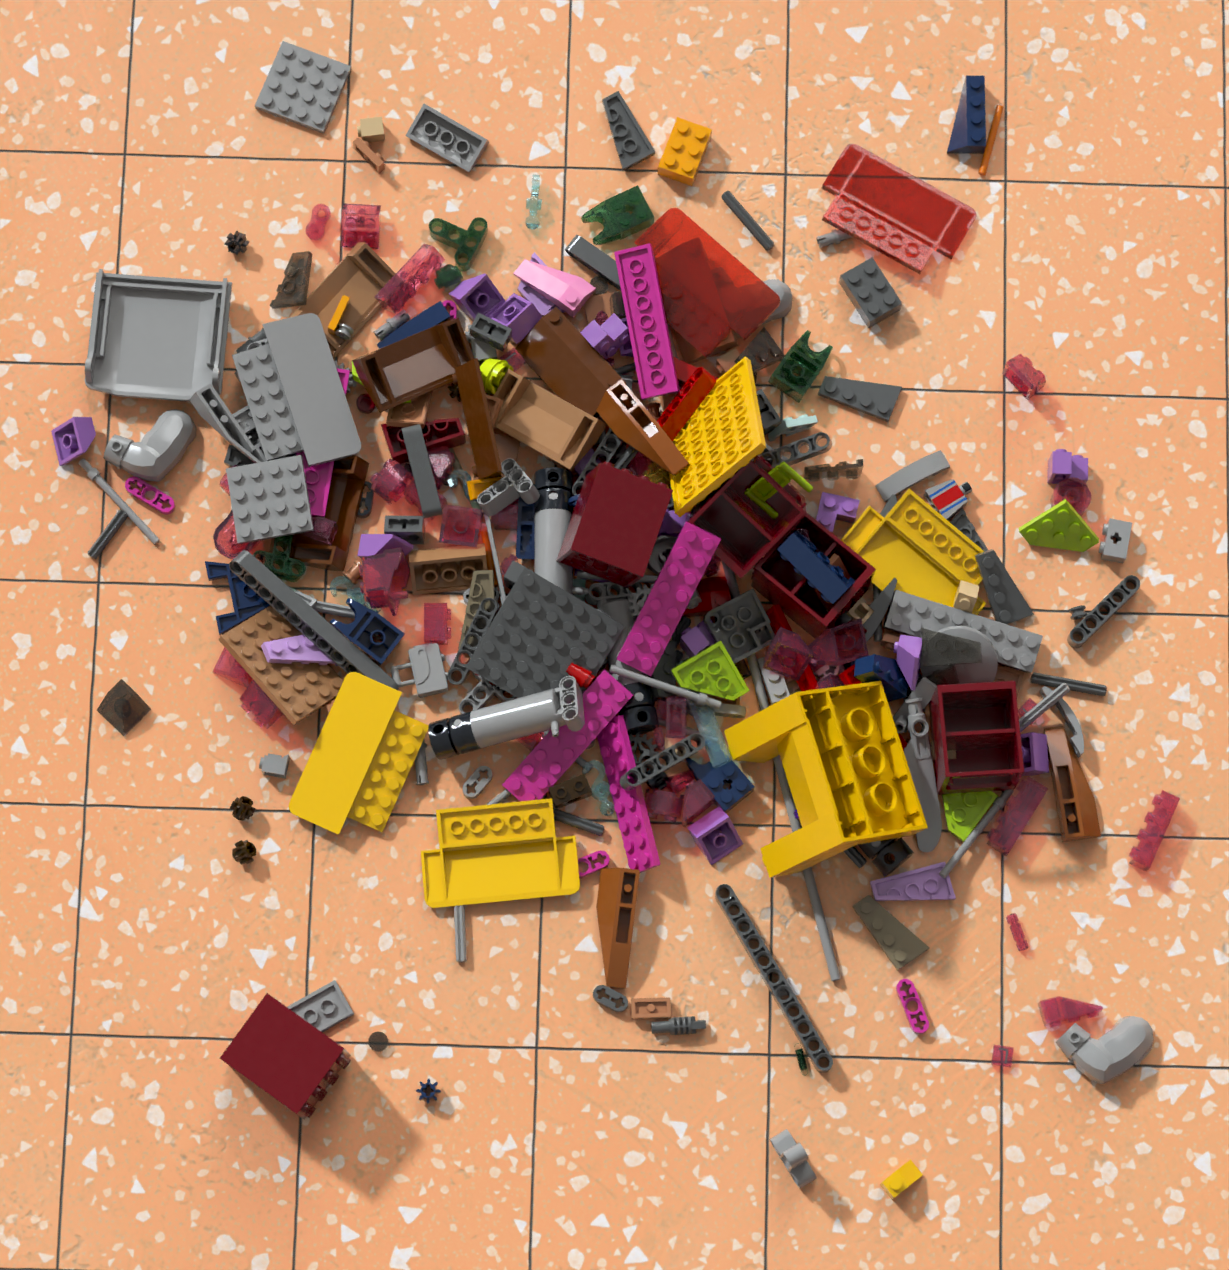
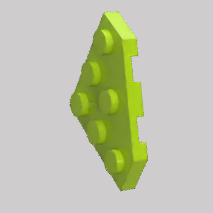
M1066 499L1019 527L1020 534L1030 545L1084 552L1099 543L1097 535Z
M721 641L716 642L671 669L677 683L683 688L729 700H735L750 691Z
M993 791L942 794L948 832L964 842L998 795Z

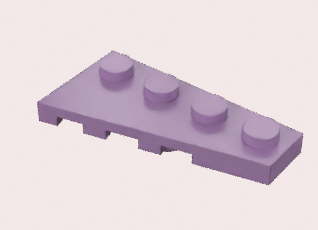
M945 862L870 881L875 901L955 900L956 897L949 874L945 879L939 875L946 865Z

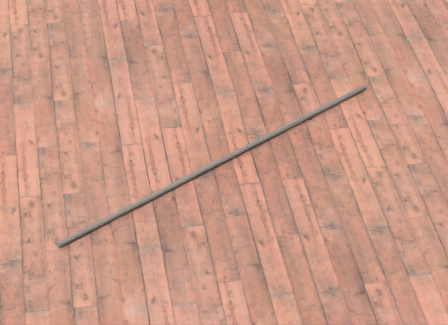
M667 322L672 353L674 357L678 358L670 325ZM722 561L730 596L733 599L740 595L735 573ZM756 653L747 657L760 710L762 711L769 707ZM778 755L773 760L791 829L794 832L800 829L801 825L800 821L795 819L794 816L796 806L786 774L781 767L780 755ZM812 867L803 870V875L831 981H837L841 977Z

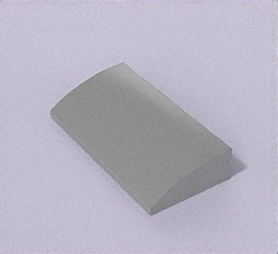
M423 104L405 135L467 172L473 169L489 144V141L426 104Z

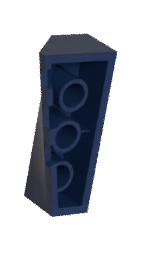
M966 75L947 153L984 154L986 148L985 76Z
M797 530L777 549L780 552L781 558L789 561L799 575L803 574L808 579L807 583L812 588H817L822 593L821 597L828 603L834 604L855 582L852 577L847 579L843 574L844 570L839 566H832L829 557L824 553H817L815 551L816 546Z

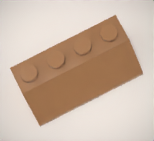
M485 543L410 551L409 564L413 595L469 589L473 572L487 570Z

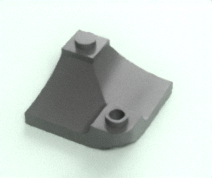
M750 589L728 602L706 612L703 618L708 632L713 636L715 642L721 641L734 664L778 640L754 589ZM711 616H714V617H715V619H716L715 623H711V621H710V617H711Z

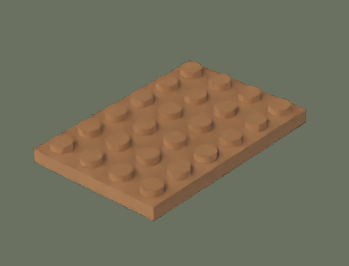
M270 605L223 634L219 641L290 722L295 725L336 699L343 680L329 664L267 662L261 648L263 642L302 635L297 628Z

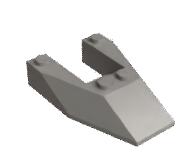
M236 370V372H235L234 374L236 375V377H237L238 380L240 381L239 376H238V373H237V370ZM211 383L193 394L189 400L199 415L220 435L254 463L266 461L248 405L231 414ZM293 454V455H290V456H286V457H283V458L296 456V454Z

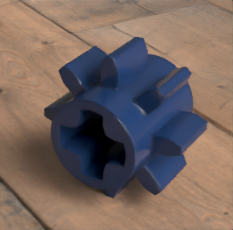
M430 1079L425 1084L419 1082L422 1086L421 1089L416 1090L417 1093L422 1094L419 1100L421 1101L425 1098L427 1099V1104L430 1103L431 1099L437 1101L435 1095L436 1093H441V1090L435 1089L438 1083L431 1084ZM427 1087H431V1090L434 1091L430 1093V1096H426V1093L423 1092V1090H427Z

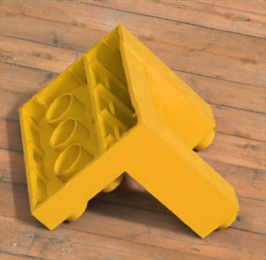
M881 681L795 692L724 730L728 742V750L733 760L765 763L780 755L802 828L760 848L762 860L769 878L799 873L858 844L911 836L928 828Z

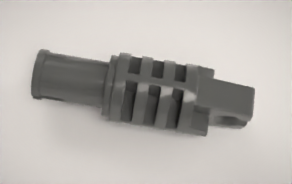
M695 1016L674 1017L669 1019V1021L651 1022L652 1034H696V1029H706V1021L695 1020Z

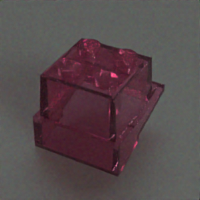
M401 547L383 550L384 553L362 557V565H359L360 576L363 577L360 587L362 594L364 593L365 601L369 602L371 609L389 607L393 616L397 615L400 600L408 598V592L403 591V589L407 588L410 567Z

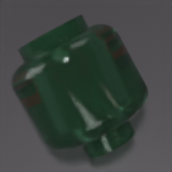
M447 264L436 271L434 282L438 289L442 288L444 291L449 292L461 283L463 276L456 265Z

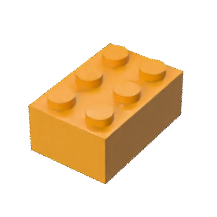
M677 117L659 162L657 174L693 186L711 140L712 129Z

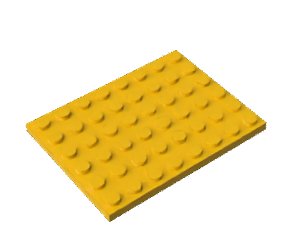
M746 356L716 380L714 387L672 441L690 464L676 476L669 473L671 489L673 490L674 511L679 517L690 512L697 503L703 501L708 494L718 489L724 481L733 477L740 468L746 466L751 459L761 454L766 448L751 360Z

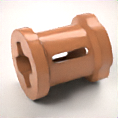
M355 560L354 565L347 572L344 571L343 575L350 583L356 585V581L364 573L366 574L368 570L358 560Z

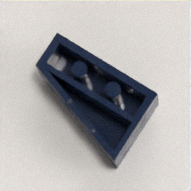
M873 654L855 660L854 677L862 683L881 681L888 702L907 697L908 683L895 659Z

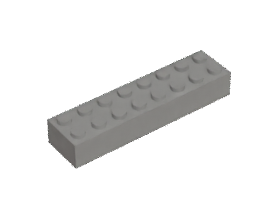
M899 590L894 591L883 628L908 636L920 637L927 641L937 631L946 627H971L983 633L992 642L997 653L998 664L1026 673H1032L1043 638L1042 635Z

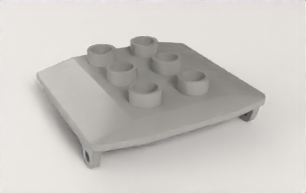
M99 269V273H96L88 356L85 362L86 386L90 390L120 397L190 401L189 399L196 391L211 383L220 396L222 392L232 282H228L227 278H223V282L111 274L104 273L103 269Z

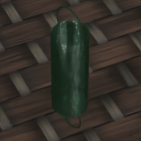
M795 1049L800 1070L807 1069L803 1049Z

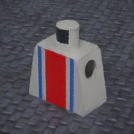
M951 479L925 490L924 497L933 509L949 521L966 506L968 500L965 495L972 492V488L967 481L958 486L955 480Z

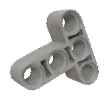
M509 458L501 463L504 477L477 497L478 504L487 516L497 514L519 497L526 504H533L539 499L540 494L514 459Z
M472 671L473 676L479 683L461 701L459 712L460 714L465 713L463 712V707L466 705L472 706V711L481 709L494 696L502 703L517 699V697L513 695L511 698H505L503 696L505 690L497 685H491L488 680L480 675H475ZM482 691L486 693V697L478 699L476 694Z
M787 1129L770 1139L771 1144L799 1189L817 1179L807 1162L809 1157L800 1143L796 1144Z

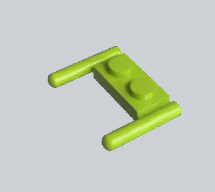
M785 461L768 472L782 487L786 486L793 479L807 492L813 490V486ZM762 477L751 485V488H747L744 494L771 518L776 519L778 517V513L765 502L778 491Z

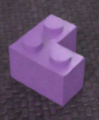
M615 313L601 326L593 320L580 332L606 360L612 357L618 348L630 340L628 327Z
M1065 449L1053 451L1048 460V483L1086 485L1088 481V458H1083L1082 455L1072 456V452H1067Z
M822 492L816 520L831 533H833L835 520L854 524L859 500Z
M704 621L692 629L691 627L687 628L681 633L680 647L689 658L716 643L713 636L708 632Z

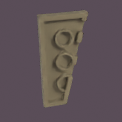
M494 570L473 572L458 649L483 599H495ZM488 601L485 604V609L488 612L494 610L495 604L492 601ZM481 618L477 621L479 629L486 627L485 619ZM476 636L470 637V646L475 647L478 644Z
M866 896L852 906L897 971L929 949L924 942L871 896Z

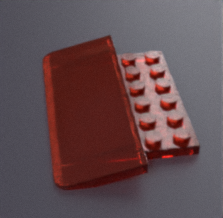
M849 144L845 147L822 185V189L836 196L825 212L822 221L918 274L921 273L934 251L952 260L976 218V212L972 207L857 144Z
M678 208L667 210L634 242L636 246L652 244L667 324L706 358L732 330L742 339L746 340L780 305V297Z

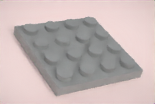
M282 41L255 103V108L324 134L352 67Z
M301 455L226 469L238 544L314 531Z

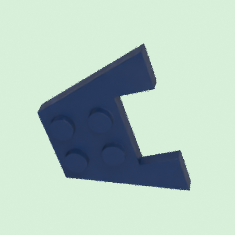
M205 561L209 581L228 577L234 607L233 613L216 616L219 635L228 632L270 606L231 571L229 564Z

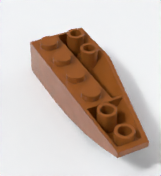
M622 379L606 390L596 411L619 439L673 476H676L690 465Z
M1064 727L1045 728L1044 734L1047 735L1048 758L1062 842L1101 837L1095 798Z
M627 868L601 869L596 908L607 987L626 989L640 870Z

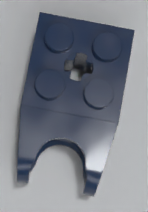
M348 598L346 604L354 612L355 620L350 624H344L332 619L330 624L380 667L405 634L377 612ZM379 635L382 642H374L372 636L377 637Z
M707 740L705 745L711 755V760L707 764H698L689 757L685 759V763L701 789L712 802L725 813H728L751 794L755 786L728 755L712 741ZM724 783H729V784H731V786H730L731 789H730V790H728V788L724 789V788H723Z

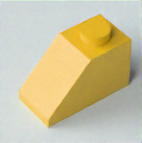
M910 1159L881 1182L880 1185L893 1200L923 1174Z

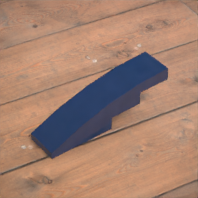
M439 301L380 341L377 346L379 349L445 322L451 319L442 302Z
M519 497L516 559L534 560V503L526 504Z

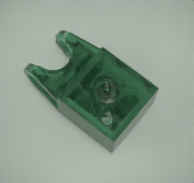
M638 185L601 202L581 217L583 223L599 222L604 226L603 231L593 238L594 245H602L618 239L622 240L654 225V215Z
M809 330L789 349L768 381L798 403H800L820 374L833 348L829 344L821 352L812 351L808 346V339L812 333Z

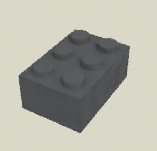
M873 257L840 275L839 283L868 329L900 311L902 302Z

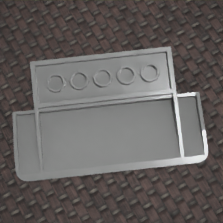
M308 313L262 324L268 344L233 354L232 358L266 461L280 459L304 451L308 466L311 467L359 453L361 441L320 318L316 314Z

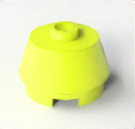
M490 358L485 360L480 366L484 390L487 394L494 395L508 369L513 371V367L506 360Z

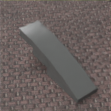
M896 578L869 605L874 612L862 625L867 632L855 644L860 650L868 642L882 621L896 587Z

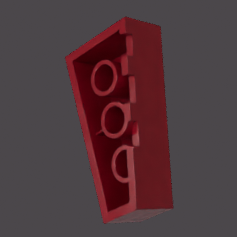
M459 418L438 419L426 422L424 429L421 428L428 455L466 443ZM381 424L393 465L396 466L409 462L401 428L405 427L387 426V424Z

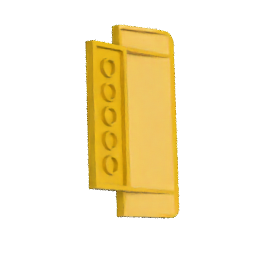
M911 489L904 493L885 517L869 505L841 539L842 542L876 569L872 583L882 591L896 578L895 590L953 607L961 580L975 585H979L982 581L974 555L985 551ZM978 596L972 614L978 615L987 604Z
M351 672L346 675L289 802V810L292 814L338 835L347 817L383 832L429 727L427 724L395 711L402 692L357 672Z
M552 798L436 810L439 849L421 851L424 898L429 907L439 908L571 895L579 890L580 878L576 836L556 837Z

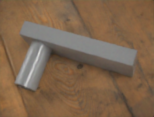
M923 677L917 684L915 691L913 690L907 699L922 697L921 706L923 711L931 700L937 685ZM905 702L893 716L898 733L907 732L909 710L908 704Z

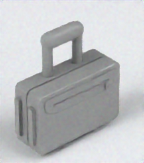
M431 642L413 646V648L408 650L410 663L391 667L392 679L395 680L398 686L403 687L415 684L418 697L420 698L445 693L449 690L447 684L448 673L444 671L443 666L445 656L440 653L438 643L432 644ZM412 667L414 679L401 682L399 670Z

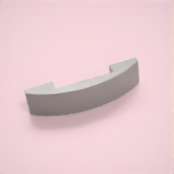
M940 450L902 468L875 485L883 501L886 502L892 494L897 496L920 481L948 469L950 465Z
M1044 686L1041 688L1040 694L1044 699L1053 690ZM1061 698L1054 705L1057 706L1074 735L1069 741L1076 756L1079 758L1084 753L1082 730L1074 712Z

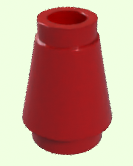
M571 663L566 670V673L569 676H573L581 688L587 689L596 677L592 674L593 672L574 663Z

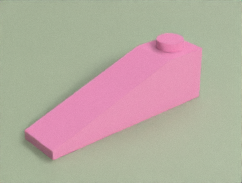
M526 259L513 273L514 276L573 318L596 290L594 286L581 277Z

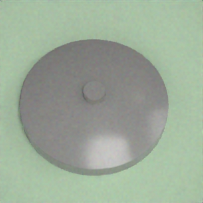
M950 626L937 631L925 643L920 659L922 676L935 685L993 682L998 667L997 653L992 642L980 631L967 626Z

